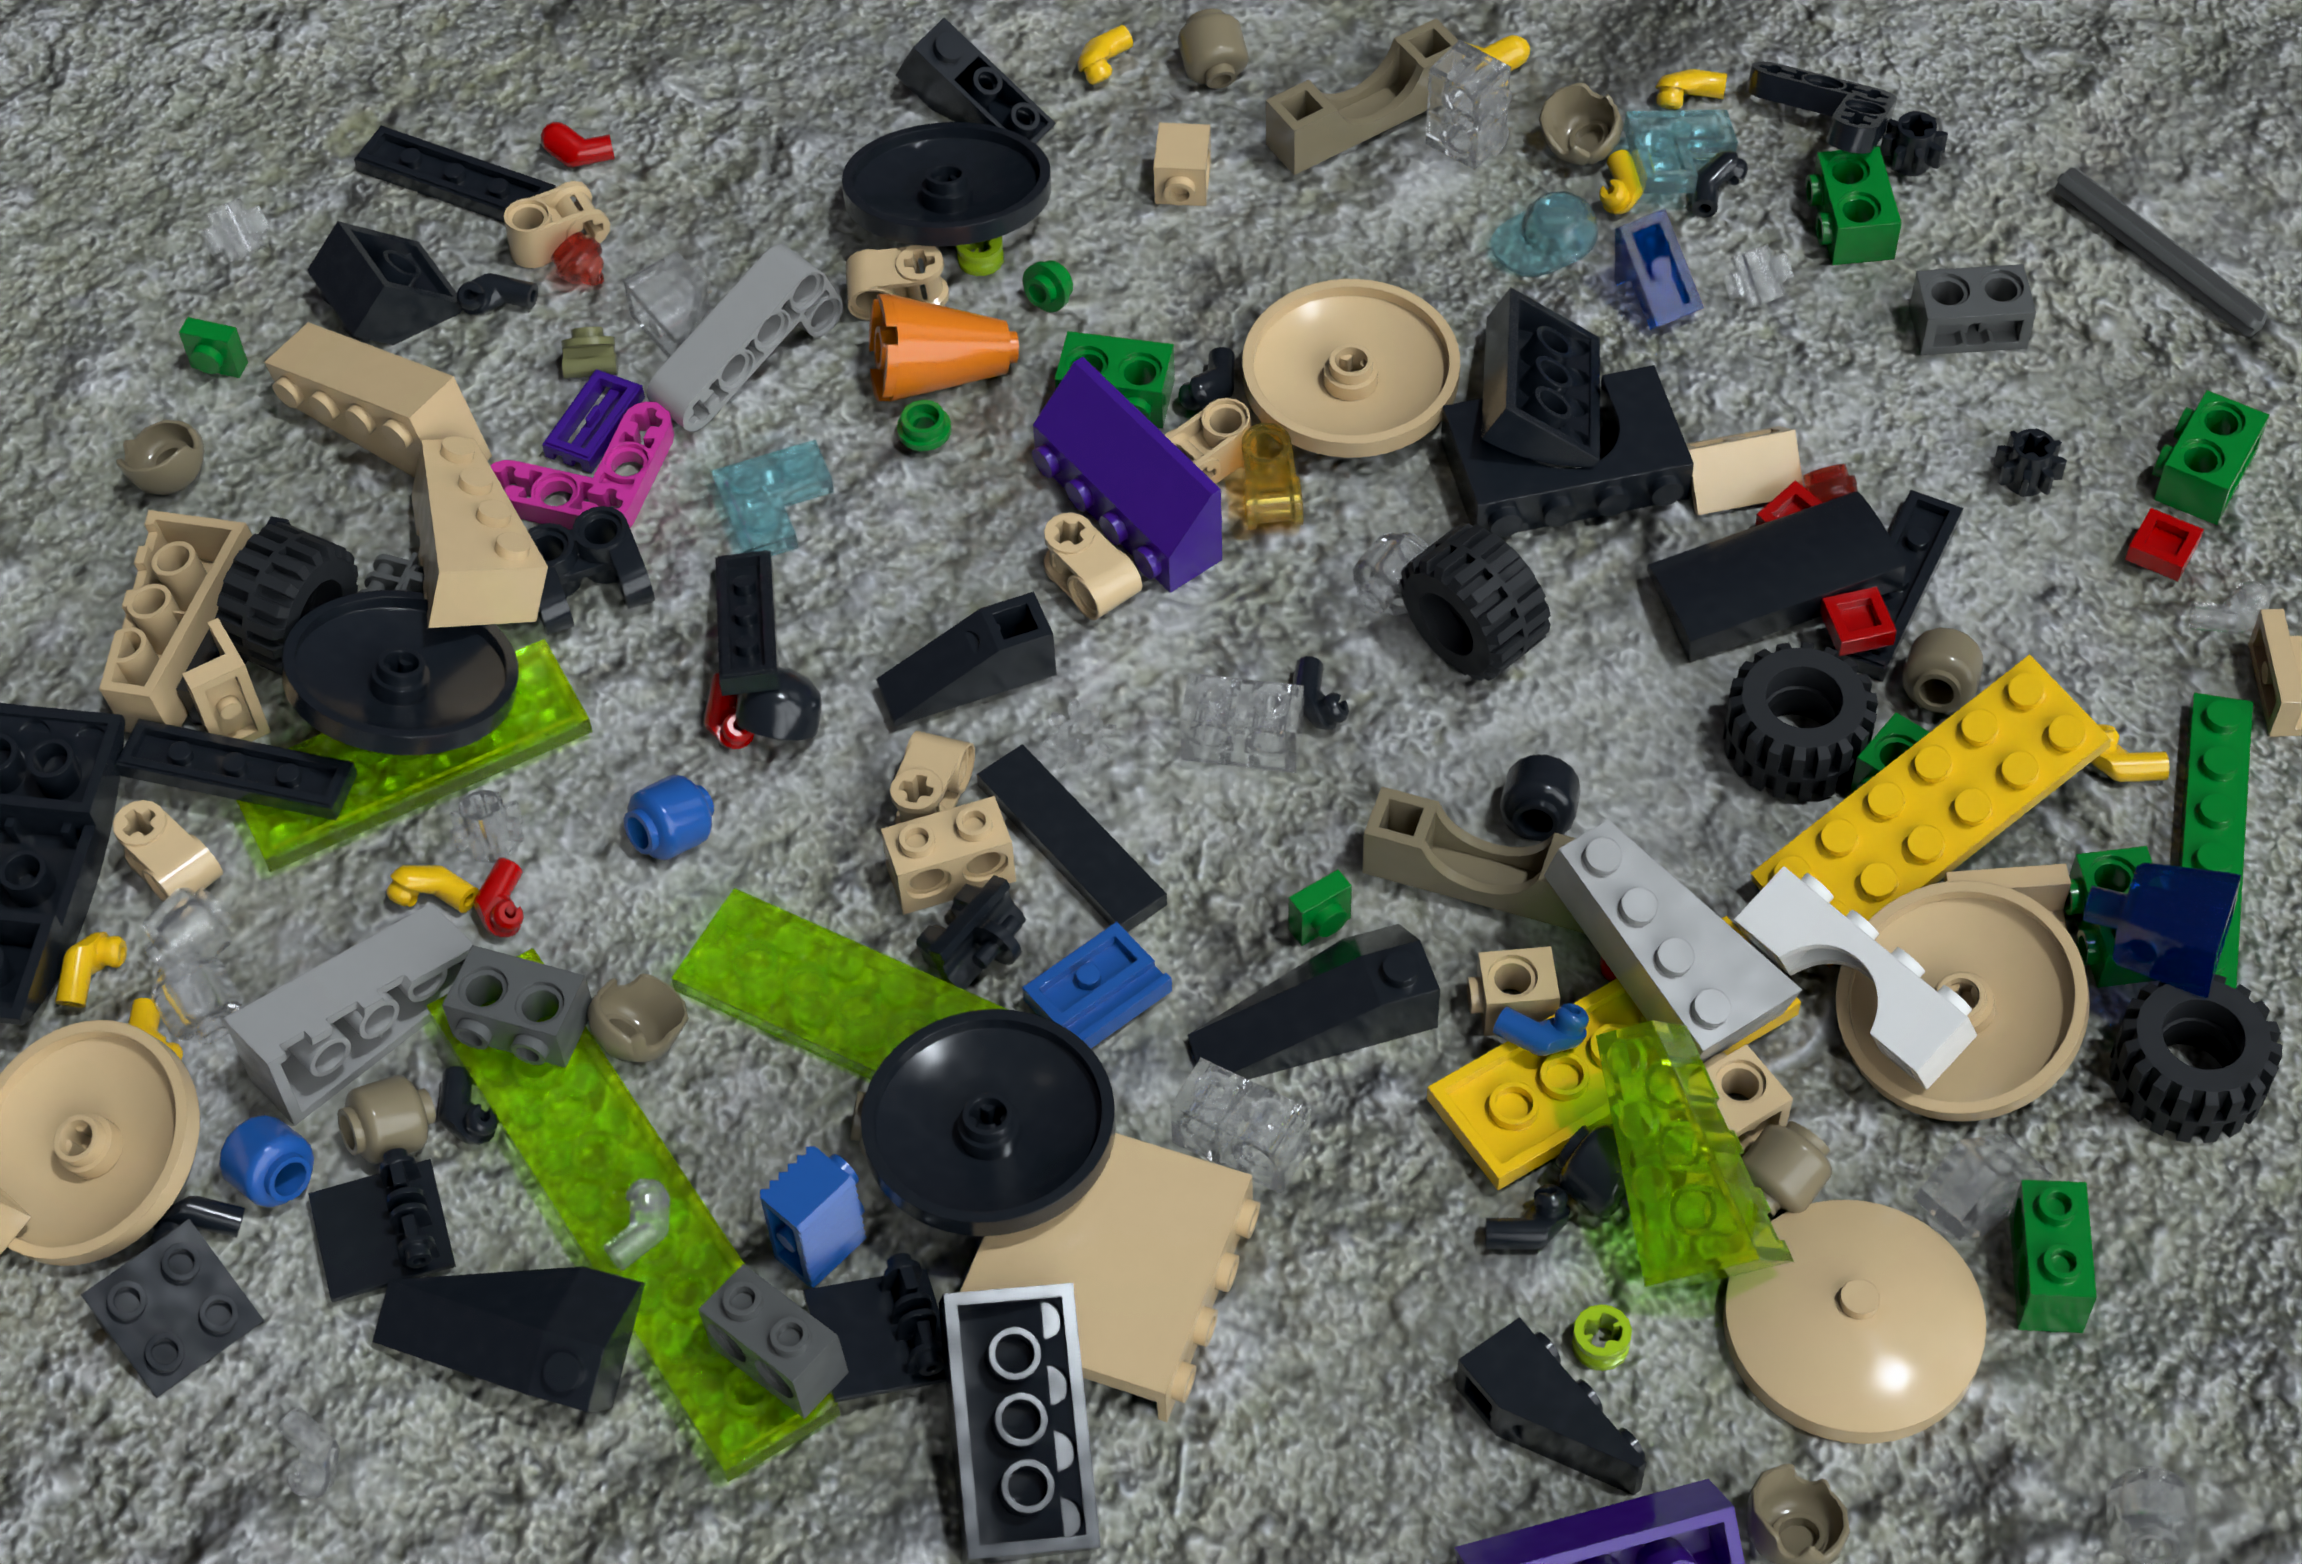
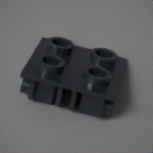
M403 1148L391 1149L384 1153L383 1162L379 1166L378 1174L308 1193L332 1303L385 1288L389 1280L419 1278L456 1267L431 1159L416 1162L415 1158L408 1156L407 1150Z
M190 1219L81 1294L84 1301L93 1311L92 1314L106 1334L109 1333L156 1398L264 1321Z
M898 1253L891 1256L886 1261L888 1268L884 1271L883 1276L803 1290L808 1313L838 1335L849 1371L831 1391L834 1403L946 1382L939 1308L927 1269H921L920 1263L912 1260L910 1254Z

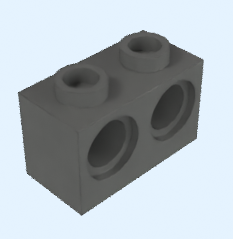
M2024 264L1916 271L1909 310L1920 355L2028 348L2036 309Z
M472 945L442 1006L453 1037H456L463 1044L475 1049H486L489 1046L513 1053L520 1060L533 1065H542L546 1062L566 1068L588 1022L587 1009L592 998L585 975ZM496 1001L489 1006L481 1007L486 1002ZM546 1016H553L551 1019L547 1021L536 1022L540 1018Z
M744 1264L698 1309L711 1347L804 1419L849 1373L838 1335Z

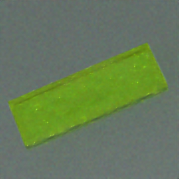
M545 638L515 651L519 675L514 705L507 718L495 730L469 745L427 755H392L356 748L322 733L287 748L354 762L358 774L336 821L235 800L269 872H273L592 733L590 719Z
M736 888L729 894L671 977L675 991L870 1080L891 1051L919 1029L940 1019L963 1012L986 1009L1009 1010Z

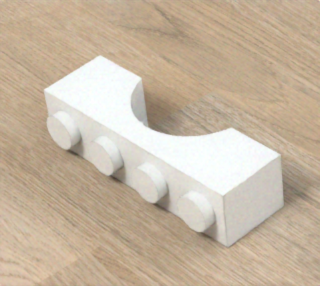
M1783 866L1740 912L1734 921L1749 942L1790 976L1812 966L1838 964L1856 969L1869 977L1875 983L1878 996L1877 1013L1870 1031L1872 1038L1884 1055L1927 1090L1976 1038L1977 1033L1967 1016L1972 1011L1971 1007L1946 985H1943L1936 991L1920 977L1925 973V970L1904 950L1897 947L1890 953L1877 943L1875 939L1879 935L1878 931L1859 913L1851 910L1844 916L1829 903L1834 898L1832 893L1816 878L1806 873L1799 879Z

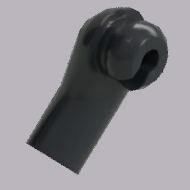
M1735 151L1718 152L1695 173L1693 177L1692 212L1696 216L1707 218L1715 215L1718 210L1720 185L1724 181L1729 185L1739 184L1738 178L1744 180L1748 172L1747 162L1739 158Z
M487 273L472 281L463 283L457 291L458 304L464 312L470 315H483L506 303L532 309L538 297V285L536 283L493 273Z
M1217 347L1209 352L1208 371L1193 376L1190 382L1184 383L1179 389V400L1185 409L1197 411L1201 407L1204 409L1209 403L1217 399L1232 397L1235 378L1234 352L1227 347Z
M1312 656L1301 657L1295 665L1291 691L1292 702L1315 728L1333 730L1336 728L1337 723L1347 719L1349 714L1348 704L1346 700L1339 702L1341 695L1332 692L1325 696L1321 691L1324 671L1323 663L1318 658Z
M460 1066L446 1068L442 1074L438 1113L440 1124L468 1145H480L489 1142L494 1137L499 1123L498 1115L492 1107L484 1111L481 1109V1104L475 1105L471 1102L473 1072Z
M1552 1184L1540 1186L1534 1192L1535 1203L1527 1209L1521 1218H1486V1249L1534 1250L1546 1246L1568 1222L1571 1210L1566 1205L1568 1195L1565 1190L1560 1186Z
M188 1196L170 1206L162 1218L153 1226L155 1231L151 1236V1243L154 1244L188 1219L191 1220L198 1231L203 1229L237 1238L245 1207L201 1196Z

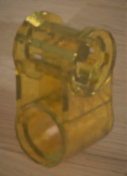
M1274 423L1256 424L1249 428L1242 437L1243 503L1247 530H1256L1258 524L1291 521L1294 526L1303 525L1301 484L1299 476H1296L1289 433L1283 427Z

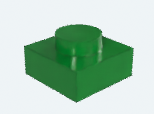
M187 317L178 333L191 368L199 369L207 374L218 373L240 378L248 364V360L237 328Z
M1339 869L1288 897V930L1301 946L1319 936L1329 937L1335 934L1345 925L1347 920L1351 919L1352 885Z

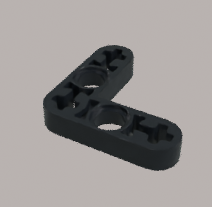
M1764 61L1752 63L1746 91L1755 97L1832 116L1827 143L1837 149L1859 154L1870 153L1875 149L1886 132L1888 120L1892 119L1897 101L1895 95L1882 89Z

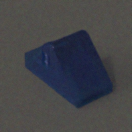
M1665 208L1615 229V283L1618 286L1631 280L1650 330L1704 308Z

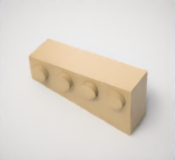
M309 322L264 362L275 382L272 385L273 390L285 405L300 410L414 478L422 440L445 439L450 436H459L466 439L474 438L486 460L488 461L492 457L452 375Z
M459 436L422 440L411 495L416 535L420 537V566L424 568L423 591L424 599L428 600V628L536 622L548 566L476 440Z
M148 510L144 524L148 531L145 546H138L134 565L138 570L132 590H126L122 604L126 614L122 629L114 633L99 688L113 713L123 715L125 719V732L131 733L138 719L181 727L188 712L176 688L183 677L182 673L186 672L209 630L207 622L214 620L216 617L218 596L221 592L225 575L229 571L233 559L239 550L244 548L247 540L252 536L246 523Z

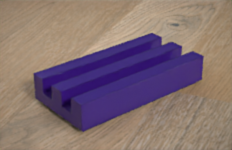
M596 369L543 442L542 447L545 457L555 460L558 455L562 456L564 464L573 467L576 462L581 463L582 470L592 473L602 460L624 414L629 408L642 403L645 399L643 385ZM605 388H610L600 404L592 408ZM585 418L586 423L573 442L568 443L570 437Z

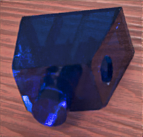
M2142 863L2136 867L2128 894L2092 885L2087 898L2083 921L2117 929L2112 959L2118 966L2195 995L2208 998L2233 920L2241 875L2229 872Z

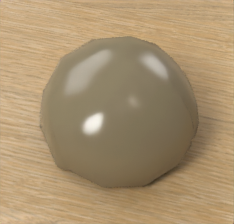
M1575 83L1557 89L1543 103L1539 116L1544 139L1551 151L1561 160L1581 166L1586 164L1593 165L1604 160L1618 145L1624 125L1617 105L1614 104L1609 94L1602 96L1593 92L1586 83Z
M162 420L145 427L133 440H125L123 443L125 460L122 458L116 460L118 467L124 475L144 493L169 495L184 490L195 480L203 464L204 444L199 432L183 421Z
M644 973L626 985H617L616 978L610 979L597 992V995L592 998L587 1009L591 1034L596 1042L611 1057L628 1062L646 1063L662 1057L676 1041L689 1019L686 1003L673 987L652 975Z
M1782 1464L1761 1472L1750 1491L1747 1502V1531L1750 1540L1761 1556L1774 1564H1831L1837 1560L1850 1534L1848 1512L1834 1492H1831L1830 1485L1826 1479L1822 1478L1817 1481L1802 1479L1797 1475L1793 1464Z

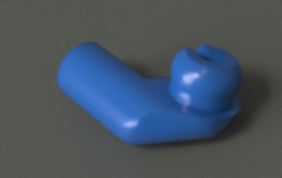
M1566 1003L1556 1010L1554 1018L1537 1022L1506 1006L1496 1020L1493 1033L1535 1055L1547 1056L1578 1047L1587 1035L1585 1028L1589 1017L1582 1007Z

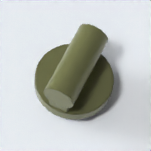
M603 327L571 329L572 338L561 341L564 379L591 377L596 369L612 375H618L615 337L604 336Z

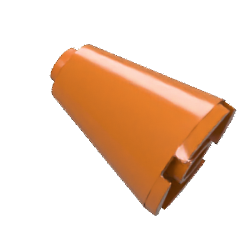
M889 293L877 294L878 299H874L872 302L869 324V352L874 351L877 369H870L873 393L877 402L897 401L1007 374L1010 363H1017L1018 334L1016 331H1009L1006 320Z

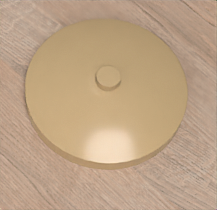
M1328 280L1290 292L1274 302L1259 316L1249 331L1244 344L1242 355L1243 385L1247 400L1260 421L1269 430L1290 444L1307 451L1333 457H1370L1390 453L1413 444L1426 436L1442 421L1443 406L1453 404L1458 392L1460 352L1455 335L1447 321L1433 306L1417 295L1400 287L1373 280Z
M1968 880L1946 881L1915 889L1900 896L1883 907L1868 921L1879 933L1875 939L1877 943L1890 953L1897 947L1904 950L1925 970V973L1920 977L1936 991L1943 985H1946L1971 1007L1972 1011L1967 1016L1977 1033L1976 1038L1926 1090L1884 1055L1870 1034L1878 1007L1875 983L1860 971L1841 965L1836 989V1012L1839 1028L1853 1062L1865 1079L1884 1097L1900 1107L1929 1118L1960 1122L1978 1121L1998 1117L2029 1104L2044 1094L2063 1076L2078 1053L2086 1033L2090 1007L2089 987L2082 958L2072 937L2062 923L2040 903L2016 890L1994 883Z
M112 1020L84 1021L62 1027L41 1037L18 1054L0 1073V1188L31 1216L29 1221L7 1246L9 1249L27 1258L49 1265L73 1266L92 1263L107 1258L136 1242L162 1218L180 1193L189 1175L195 1158L200 1131V1111L195 1085L184 1063L172 1049L147 1032L127 1023Z
M1828 1200L1811 1203L1803 1212H1786L1770 1221L1748 1241L1739 1254L1728 1281L1723 1307L1724 1334L1729 1354L1735 1368L1751 1392L1768 1409L1791 1425L1810 1434L1844 1443L1875 1444L1896 1441L1917 1434L1939 1422L1956 1407L1970 1388L1985 1347L1986 1314L1983 1299L1971 1270L1960 1254L1938 1232L1915 1217L1895 1208L1867 1201Z

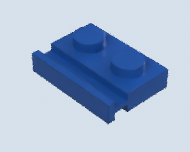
M1115 922L1023 986L1022 992L1023 1000L1038 1016L1060 1024L1082 1039L1090 1048H1093L1172 992V978L1167 973L1163 974L1155 966V960L1118 922Z

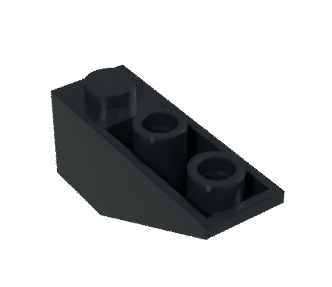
M945 17L913 46L895 75L931 110L954 122L979 123L1004 128L1028 138L1035 144L1056 124Z
M1034 591L978 609L876 678L877 685L894 726L1057 675L1053 632Z
M1519 1317L1458 1359L1456 1389L1496 1436L1631 1495H1635L1641 1490L1646 1461L1645 1453L1640 1443L1630 1431L1625 1428L1617 1429L1602 1412L1603 1407L1599 1397L1587 1382L1582 1379L1575 1381L1561 1365V1358L1556 1347L1542 1332L1534 1334Z

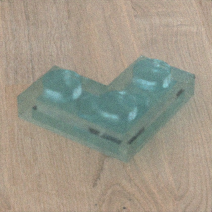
M1727 110L1626 111L1623 129L1644 194L1695 193L1698 174L1693 159L1707 161L1711 160L1721 151L1730 150L1736 152L1738 141Z
M816 440L711 471L715 489L741 553L768 550L771 551V556L797 549L796 533L785 507L834 493L832 477Z

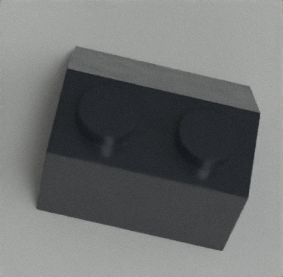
M337 221L307 269V272L320 289L319 294L322 299L333 307L342 320L343 329L351 337L361 342L368 343L373 340L395 345L460 314L463 310L458 304L456 291L419 241Z

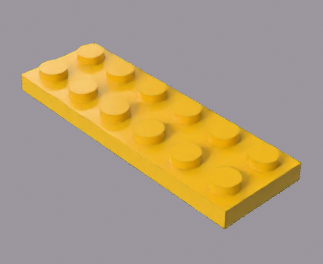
M2029 654L1750 873L1751 880L1761 891L1783 866L1799 879L1806 873H1809L1832 893L1834 898L1829 903L1839 912L1846 916L1851 910H1854L1869 921L1883 907L1900 896L1915 889L1938 883L1945 877L1946 872H1952L2110 747L2111 738Z
M1728 916L1721 918L1729 926H1731L1737 933H1739L1745 940H1747V938L1734 925V923L1728 918ZM1618 979L1611 981L1573 1003L1582 1007L1589 1017L1585 1028L1587 1035L1578 1047L1547 1056H1538L1506 1041L1427 1087L1428 1102L1497 1190L1504 1188L1558 1156L1568 1141L1582 1126L1586 1125L1592 1130L1601 1124L1611 1125L1644 1106L1650 1096L1663 1085L1675 1082L1678 1085L1695 1075L1701 1067L1700 1065L1685 1075ZM1796 997L1781 1016L1721 1053L1729 1055L1799 1014L1801 1001ZM1555 1014L1548 1017L1547 1019L1554 1018Z

